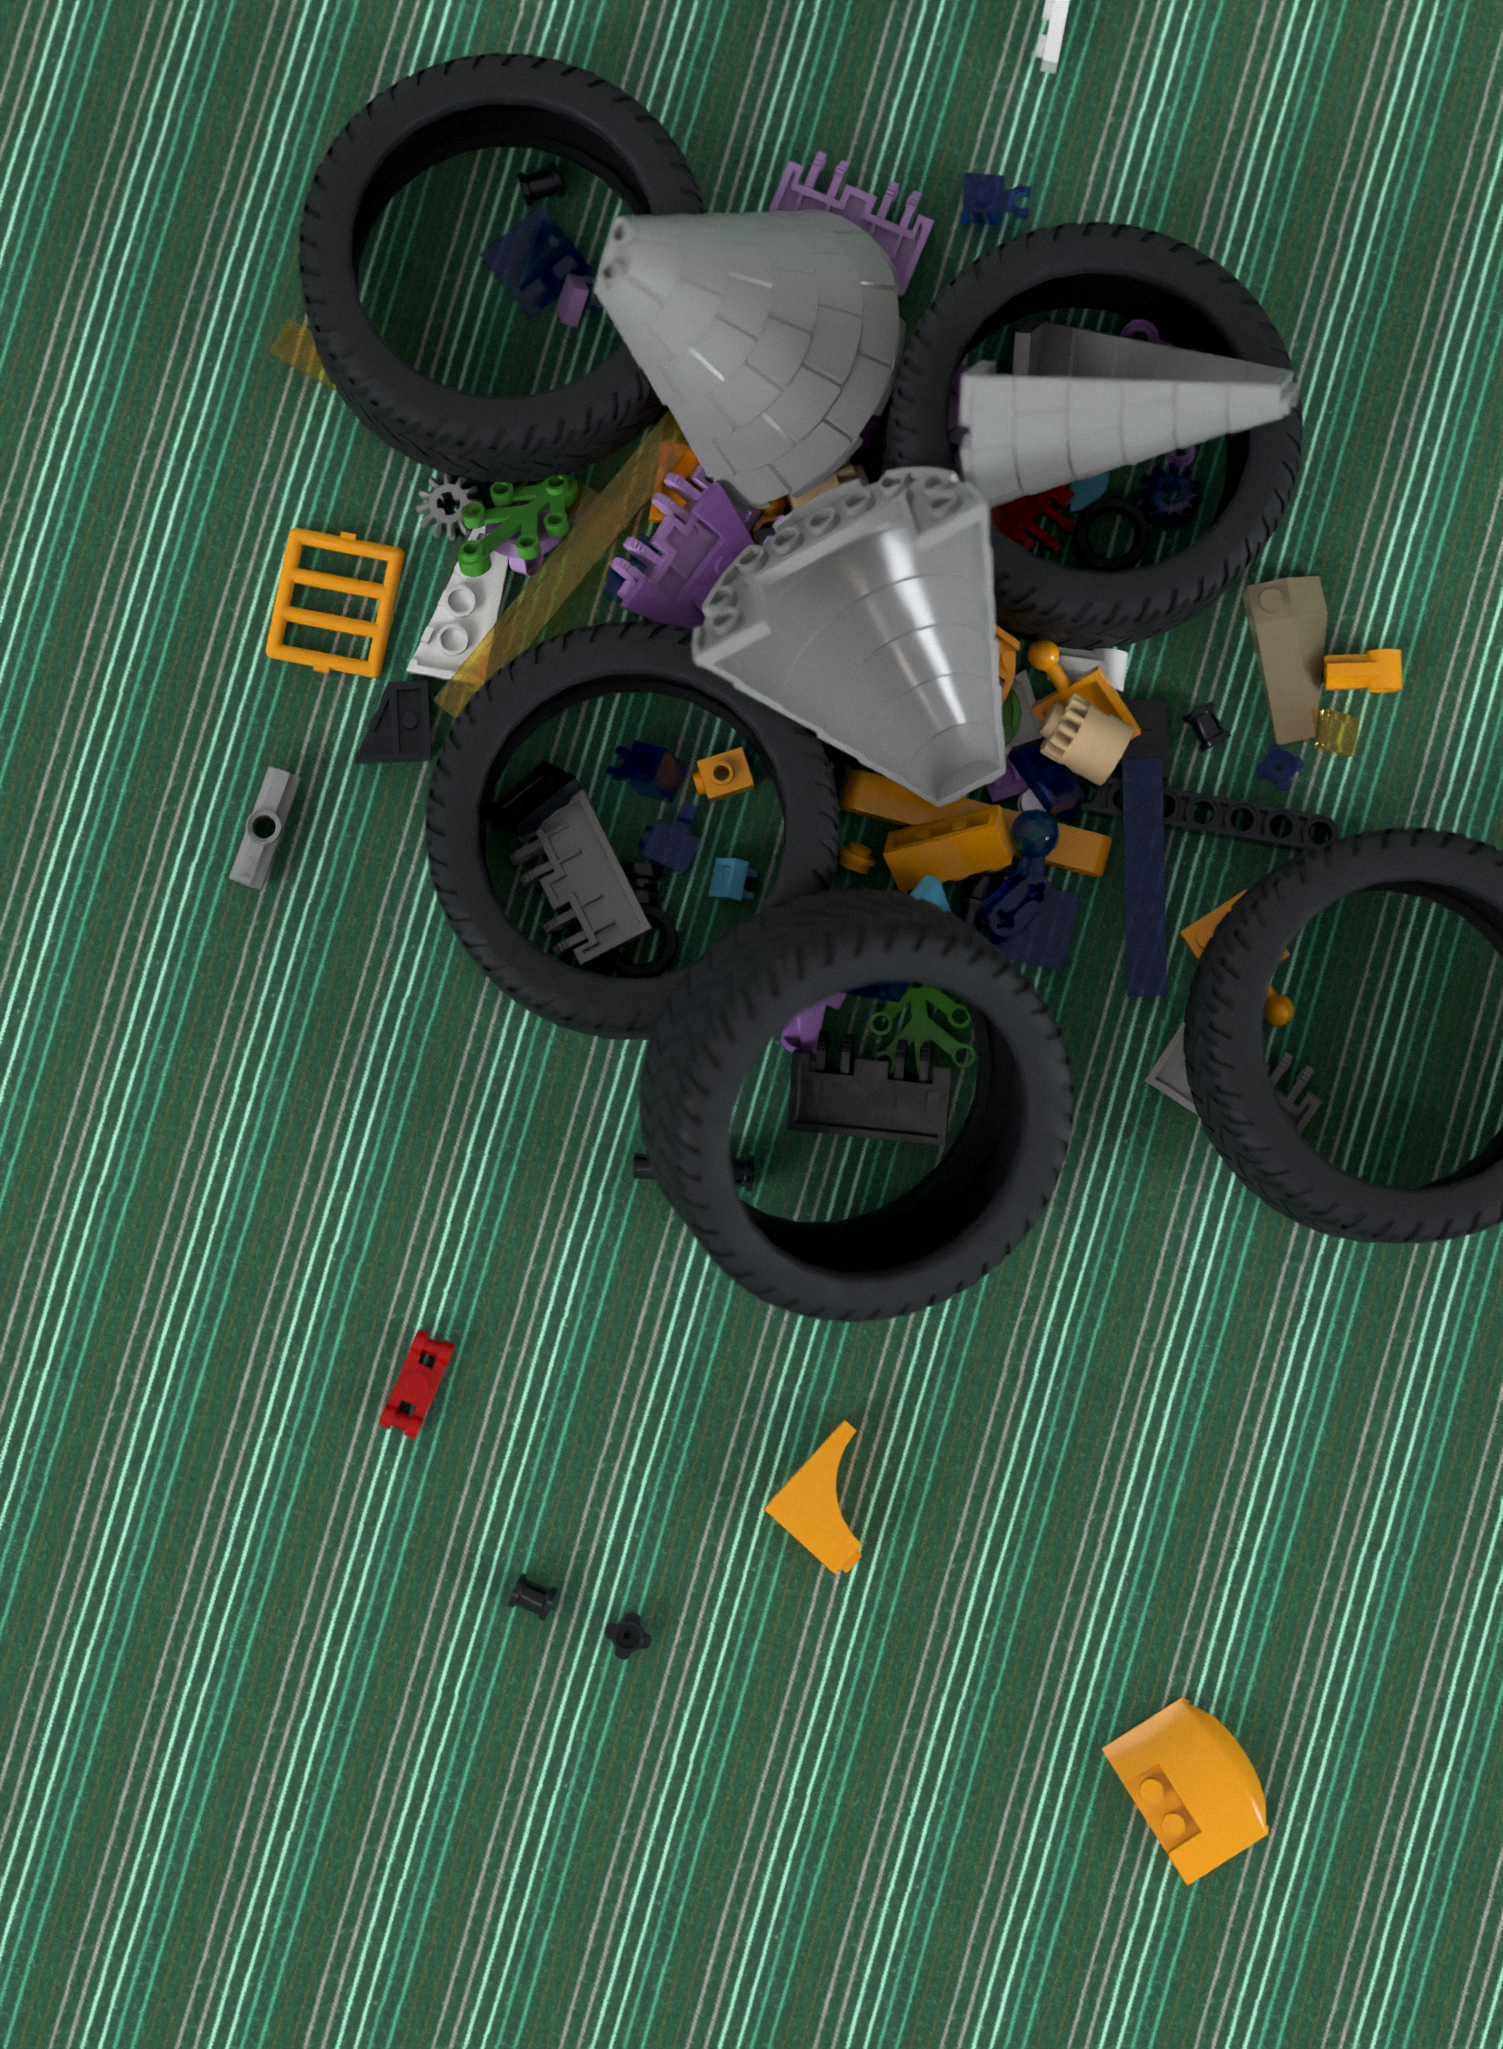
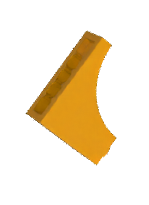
M843 1420L764 1507L768 1514L834 1574L840 1569L847 1573L862 1557L857 1551L862 1544L847 1527L839 1508L836 1493V1477L841 1456L848 1442L857 1431L846 1420Z

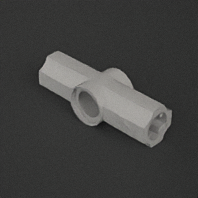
M268 767L253 812L246 821V832L229 876L230 880L251 888L263 889L278 844L284 838L285 825L300 786L301 777L278 768ZM266 818L275 821L276 828L272 836L265 839L256 836L255 829L259 821Z

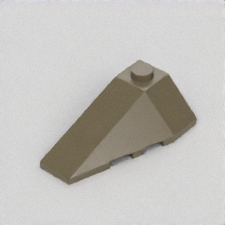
M1287 577L1246 586L1242 592V598L1276 746L1315 738L1328 618L1320 577Z

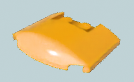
M1180 1697L1103 1746L1101 1750L1188 1886L1268 1835V1824H1266L1264 1793L1255 1769L1243 1748L1228 1729L1214 1716L1189 1704L1191 1701Z

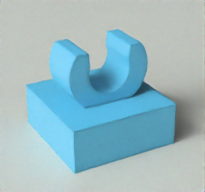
M716 858L708 896L720 900L741 901V899H751L754 897V893L744 890L746 877L758 878V872L754 869H748L749 862L736 858Z

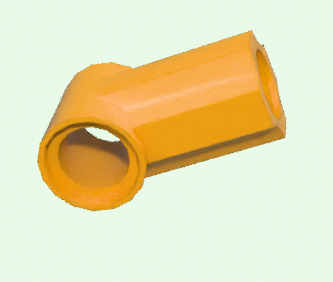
M1376 649L1366 651V654L1325 655L1323 657L1325 691L1367 689L1370 693H1389L1403 690L1401 650Z

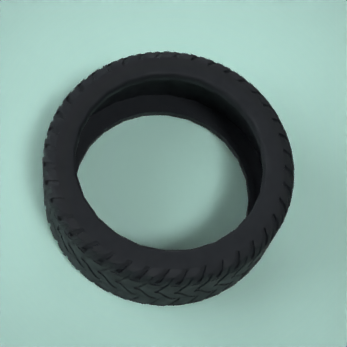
M492 53L471 57L465 56L445 61L441 64H434L414 73L411 77H404L387 88L385 93L381 92L361 109L360 113H356L340 131V136L335 137L323 157V163L317 167L310 185L311 191L307 193L302 213L303 222L300 223L298 247L300 248L298 263L300 279H302L301 290L318 356L322 358L321 363L330 382L335 384L336 391L347 407L353 409L357 418L370 431L376 432V436L393 449H399L402 454L422 465L428 464L430 468L452 476L457 474L462 478L485 482L489 480L491 482L505 483L545 480L552 475L558 476L575 472L580 468L605 459L609 454L630 443L635 436H638L654 422L658 414L667 406L661 403L642 368H639L626 343L624 342L594 371L558 389L521 397L480 396L439 384L405 363L377 333L359 299L360 263L371 229L391 199L422 171L454 155L490 147L533 148L569 159L602 179L630 208L633 216L705 214L706 209L699 185L687 163L685 155L673 138L670 137L667 129L648 112L645 106L617 85L595 75L591 71L572 64L530 54Z
M1106 221L1082 222L1081 224L1071 222L1054 225L1049 229L1042 227L1022 234L1019 238L1013 237L994 247L991 252L986 251L967 265V269L959 271L944 287L945 290L937 294L926 310L925 317L919 320L902 357L893 390L884 408L886 416L883 418L881 443L883 444L881 449L882 472L885 474L887 470L906 467L940 468L954 472L960 482L964 483L955 464L948 430L950 387L956 370L966 355L995 330L1033 313L1073 307L1107 310L1133 320L1143 318L1153 322L1157 326L1159 334L1177 347L1184 349L1195 348L1203 353L1293 371L1292 382L1297 383L1296 374L1288 352L1285 349V344L1274 324L1269 319L1267 312L1255 297L1250 294V291L1229 273L1225 267L1206 254L1201 253L1197 248L1178 239H1173L1169 235L1150 229H1141L1139 226L1128 224H1110ZM1300 393L1298 394L1296 407H1291L1290 414L1285 415L1284 418L1233 434L1231 432L1224 434L1227 444L1225 486L1212 523L1206 532L1188 548L1155 564L1115 572L1072 569L1033 555L1003 535L989 520V544L992 548L993 592L995 596V624L1012 636H1019L1032 642L1043 639L1054 642L1057 647L1098 649L1138 643L1143 639H1149L1166 633L1203 611L1217 600L1259 555L1273 535V532L1279 526L1285 513L1287 504L1293 494L1301 462L1303 419Z
M612 621L594 624L591 627L582 626L561 633L560 636H552L532 646L531 650L521 652L506 663L504 668L498 669L481 686V690L476 691L462 709L461 715L453 722L445 738V743L440 748L434 767V774L430 779L427 798L428 805L425 811V834L427 835L425 844L430 875L439 897L441 908L452 926L456 937L480 970L504 994L511 997L531 1013L537 1014L539 1017L557 1026L566 1027L569 1030L588 1036L615 1040H650L660 1013L674 988L689 968L654 978H611L573 968L539 949L509 920L496 898L486 862L487 815L484 813V810L491 805L496 784L514 752L547 720L576 703L612 693H657L692 702L726 721L756 752L774 783L784 818V852L777 880L760 911L768 910V907L794 897L797 899L798 896L823 890L829 892L833 882L839 845V806L834 776L822 742L813 730L736 689L733 686V682L700 665L698 666L692 654L694 630L685 629L679 625L653 623L651 621Z
M1403 827L1378 829L1377 832L1365 831L1348 836L1345 839L1335 840L1281 864L1277 870L1271 871L1258 880L1252 889H1248L1232 905L1231 911L1227 912L1213 931V937L1208 940L1200 955V964L1196 966L1189 987L1190 995L1187 998L1184 1015L1186 1026L1184 1027L1183 1038L1187 1082L1191 1087L1192 1099L1196 1112L1201 1118V1123L1210 1142L1216 1147L1217 1152L1227 1167L1235 1173L1236 1177L1253 1194H1256L1258 1198L1275 1211L1284 1214V1216L1304 1227L1312 1228L1315 1231L1332 1237L1363 1243H1429L1457 1239L1477 1233L1478 1231L1487 1230L1503 1222V1126L1479 1155L1449 1176L1413 1189L1371 1183L1333 1165L1300 1136L1279 1105L1265 1066L1262 1022L1269 984L1286 948L1310 919L1345 894L1392 891L1426 898L1463 917L1491 942L1503 960V850L1499 851L1496 849V846L1473 837L1471 839L1467 838L1465 834L1445 830L1436 831L1435 828L1409 827V829H1404Z
M853 887L833 888L829 892L823 890L798 896L797 899L794 897L768 907V910L764 909L742 921L740 925H736L728 933L716 940L693 963L674 988L657 1019L646 1049L640 1079L639 1097L642 1141L651 1171L664 1197L715 1264L733 1279L737 1285L766 1303L790 1313L818 1320L861 1322L908 1315L950 1299L954 1294L968 1289V1286L974 1285L981 1280L982 1276L993 1271V1268L1000 1265L1005 1260V1257L1011 1254L1016 1249V1246L1023 1241L1026 1233L1036 1224L1035 1221L1041 1216L1044 1211L1043 1208L1052 1197L1051 1193L1057 1186L1058 1178L1064 1168L1062 1167L1063 1162L1066 1161L1071 1140L1070 1132H1072L1074 1107H1072V1101L1075 1100L1073 1077L1070 1074L1072 1066L1068 1050L1063 1044L1065 1042L1057 1021L1052 1017V1010L1043 997L1036 992L1037 988L974 928H969L967 923L948 910L945 912L942 910V907L923 898L918 900L912 895L895 890L887 892L885 889L861 887L860 890ZM875 982H919L959 995L974 1027L978 1054L975 1093L960 1135L939 1165L910 1192L878 1210L836 1222H797L763 1213L740 1199L735 1189L729 1154L733 1112L747 1074L771 1039L806 1009L838 992Z

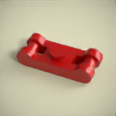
M421 1329L417 1331L378 1424L388 1429L393 1426L405 1431L404 1436L416 1440L456 1346V1344L444 1340L442 1343L429 1337L430 1333ZM423 1352L436 1357L433 1368L419 1363ZM402 1400L416 1406L412 1417L398 1411Z

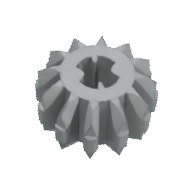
M444 473L443 485L439 486L437 480L433 477L428 480L433 492L420 489L418 495L427 503L416 505V512L426 515L420 522L424 529L435 524L432 532L433 537L438 539L444 529H447L449 541H455V529L460 528L465 536L471 534L470 529L464 525L461 514L462 508L474 502L483 505V501L473 499L479 493L476 485L464 490L467 483L466 478L459 477L454 485L452 484L451 475ZM453 499L455 505L460 506L459 509L454 508L455 513L452 515H446L445 510L440 508V505L446 506L445 500Z

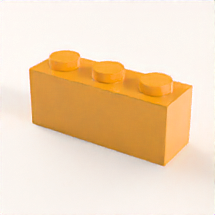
M998 804L888 832L883 856L899 891L904 892L915 889L926 874L940 879V882L948 880L960 881L969 875L984 871H999L1011 865L1016 842Z

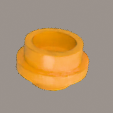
M850 841L848 847L840 846L838 853L841 854L838 863L858 873L867 874L870 866L874 867L877 861L874 857L870 856L872 849L856 842Z

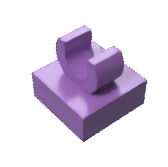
M1018 754L1006 757V773L993 783L985 785L992 804L1021 795L1030 789Z

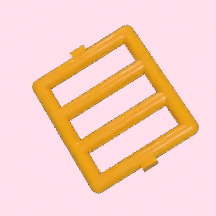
M293 528L288 536L265 649L266 655L272 659L313 666V671L330 674V670L370 678L379 677L383 668L405 558L403 549L358 540L356 534L342 531L340 536ZM306 545L388 561L384 582L380 584L298 568L302 546ZM295 583L379 599L376 622L292 607L291 601ZM287 622L372 638L368 661L283 645Z

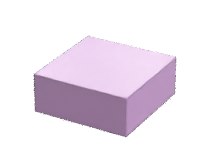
M567 274L556 307L562 324L578 326L589 294L587 285L581 276Z

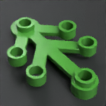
M567 474L552 475L539 485L513 488L512 483L495 482L490 487V494L494 505L504 507L517 501H532L527 505L485 510L484 506L477 502L465 505L461 510L464 525L467 528L477 529L488 524H503L481 541L470 540L460 546L457 559L461 572L469 577L481 576L488 572L492 565L489 554L520 529L521 535L515 541L518 556L524 560L538 557L541 553L538 538V515L548 507L550 508V513L544 517L547 534L551 537H561L567 534L570 526L566 515V508L570 507L576 500L578 493L576 479Z
M896 982L898 987L897 993L881 1012H876L870 1017L869 1029L876 1036L887 1035L892 1029V1020L909 1002L912 1018L886 1050L877 1053L874 1057H889L892 1061L889 1072L891 1074L895 1069L898 1039L908 1040L909 1046L914 1041L917 1075H919L920 1048L924 1041L930 1042L931 1040L951 1056L952 1062L956 1067L962 1069L970 1067L976 1058L974 1049L970 1045L960 1044L928 1017L926 1000L946 1014L949 1024L956 1029H963L971 1022L965 1005H957L937 987L923 984L920 988H913L909 982ZM955 1010L965 1011L967 1014L965 1023L957 1024L953 1021L952 1014ZM880 1016L886 1018L888 1028L884 1031H877L873 1026L875 1018ZM960 1049H966L970 1052L971 1059L966 1064L959 1063L956 1059V1052ZM931 1064V1076H930V1080H933V1068H932V1064Z

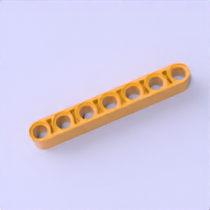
M857 769L848 770L839 808L842 810L907 828L994 806L962 797L954 803H948L938 808L888 777ZM1001 808L1016 842L1013 856L1092 877L1103 878L1113 841L1112 838Z

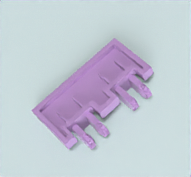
M818 151L804 185L799 184L805 166L789 160L769 211L815 209L831 212L848 219L861 228V230L863 229L872 235L883 247L893 263L903 294L905 295L935 222L919 214L913 230H909L922 193L914 190L909 195L900 224H897L886 218L892 203L898 195V183L890 182L877 215H873L871 213L877 201V196L846 184L840 200L836 199L850 163L840 161L835 168L827 194H824L814 188L820 173L825 167L827 161L826 153Z
M697 465L689 477L694 484L702 489L700 492L676 473L669 472L664 478L665 484L687 502L684 508L660 492H656L651 499L653 505L666 515L649 541V544L659 551L661 555H657L640 540L627 537L623 546L629 553L647 566L642 573L631 565L630 562L620 557L614 558L610 564L612 569L625 579L617 592V595L623 600L641 577L648 579L667 597L673 600L719 539L717 533L691 512L711 483H715L713 477H708L701 465ZM736 510L748 533L760 516L761 510Z

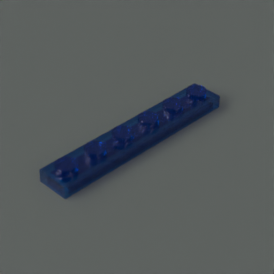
M1162 757L1121 758L1127 997L1167 996Z

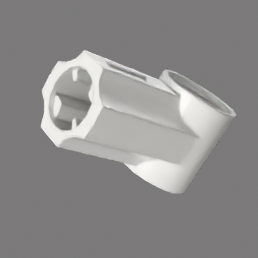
M1058 647L1060 654L1058 664L1070 681L1099 665L1116 692L1123 693L1128 659L1127 652L1110 648H1098L1090 651Z

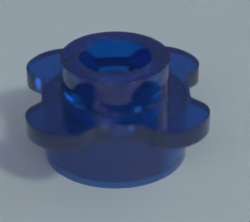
M1280 744L1271 745L1268 748V756L1265 761L1257 765L1256 774L1260 779H1268L1273 782L1277 790H1288L1291 787V779L1295 772H1299L1302 769L1303 761L1299 756H1293L1291 753L1284 751ZM1277 764H1281L1283 766L1282 771L1276 770Z

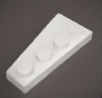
M485 526L473 529L467 541H481L485 538ZM492 551L489 554L492 563L491 568L485 574L477 577L464 575L457 561L451 579L443 591L433 617L422 635L416 653L406 669L407 673L479 687L486 682L509 566L508 556Z

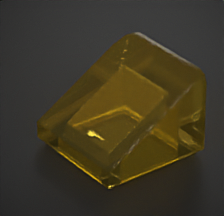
M1323 709L1320 713L1314 751L1354 757L1360 718Z

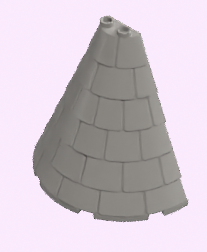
M815 209L732 214L715 212L696 215L617 216L614 218L594 292L616 325L639 368L643 369L661 403L668 405L708 477H713L715 483L723 487L735 510L750 511L772 507V500L788 494L793 497H799L818 486L836 472L863 443L859 434L868 423L872 414L880 416L893 390L902 360L906 322L899 318L898 299L903 297V291L893 263L883 247L872 235L863 229L861 230V228L848 219L831 212Z
M1032 318L1015 332L1012 375H995L996 362L983 360L977 362L962 375L960 425L970 427V433L965 434L961 447L964 483L972 482L984 497L989 509H992L1026 495L1032 496L1075 480L1081 481L1126 464L1133 465L1177 448L1185 449L1229 432L1233 434L1282 419L1285 415L1290 414L1291 407H1296L1299 383L1292 382L1293 371Z
M906 467L887 470L879 482L866 485L861 478H858L813 498L773 524L776 534L764 545H748L718 579L702 605V610L706 616L703 627H696L693 631L692 654L694 661L698 666L700 665L733 682V686L736 689L813 730L818 738L857 758L858 762L899 783L904 788L938 808L960 800L965 794L982 785L993 783L1005 774L1007 770L1004 729L1002 726V691L999 682L998 639L995 635L992 548L989 544L990 509L984 497L972 482L968 481L965 484L960 482L952 471L932 467Z

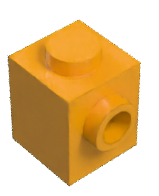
M742 747L696 761L698 772L691 773L698 796L706 794L708 803L754 789V783Z

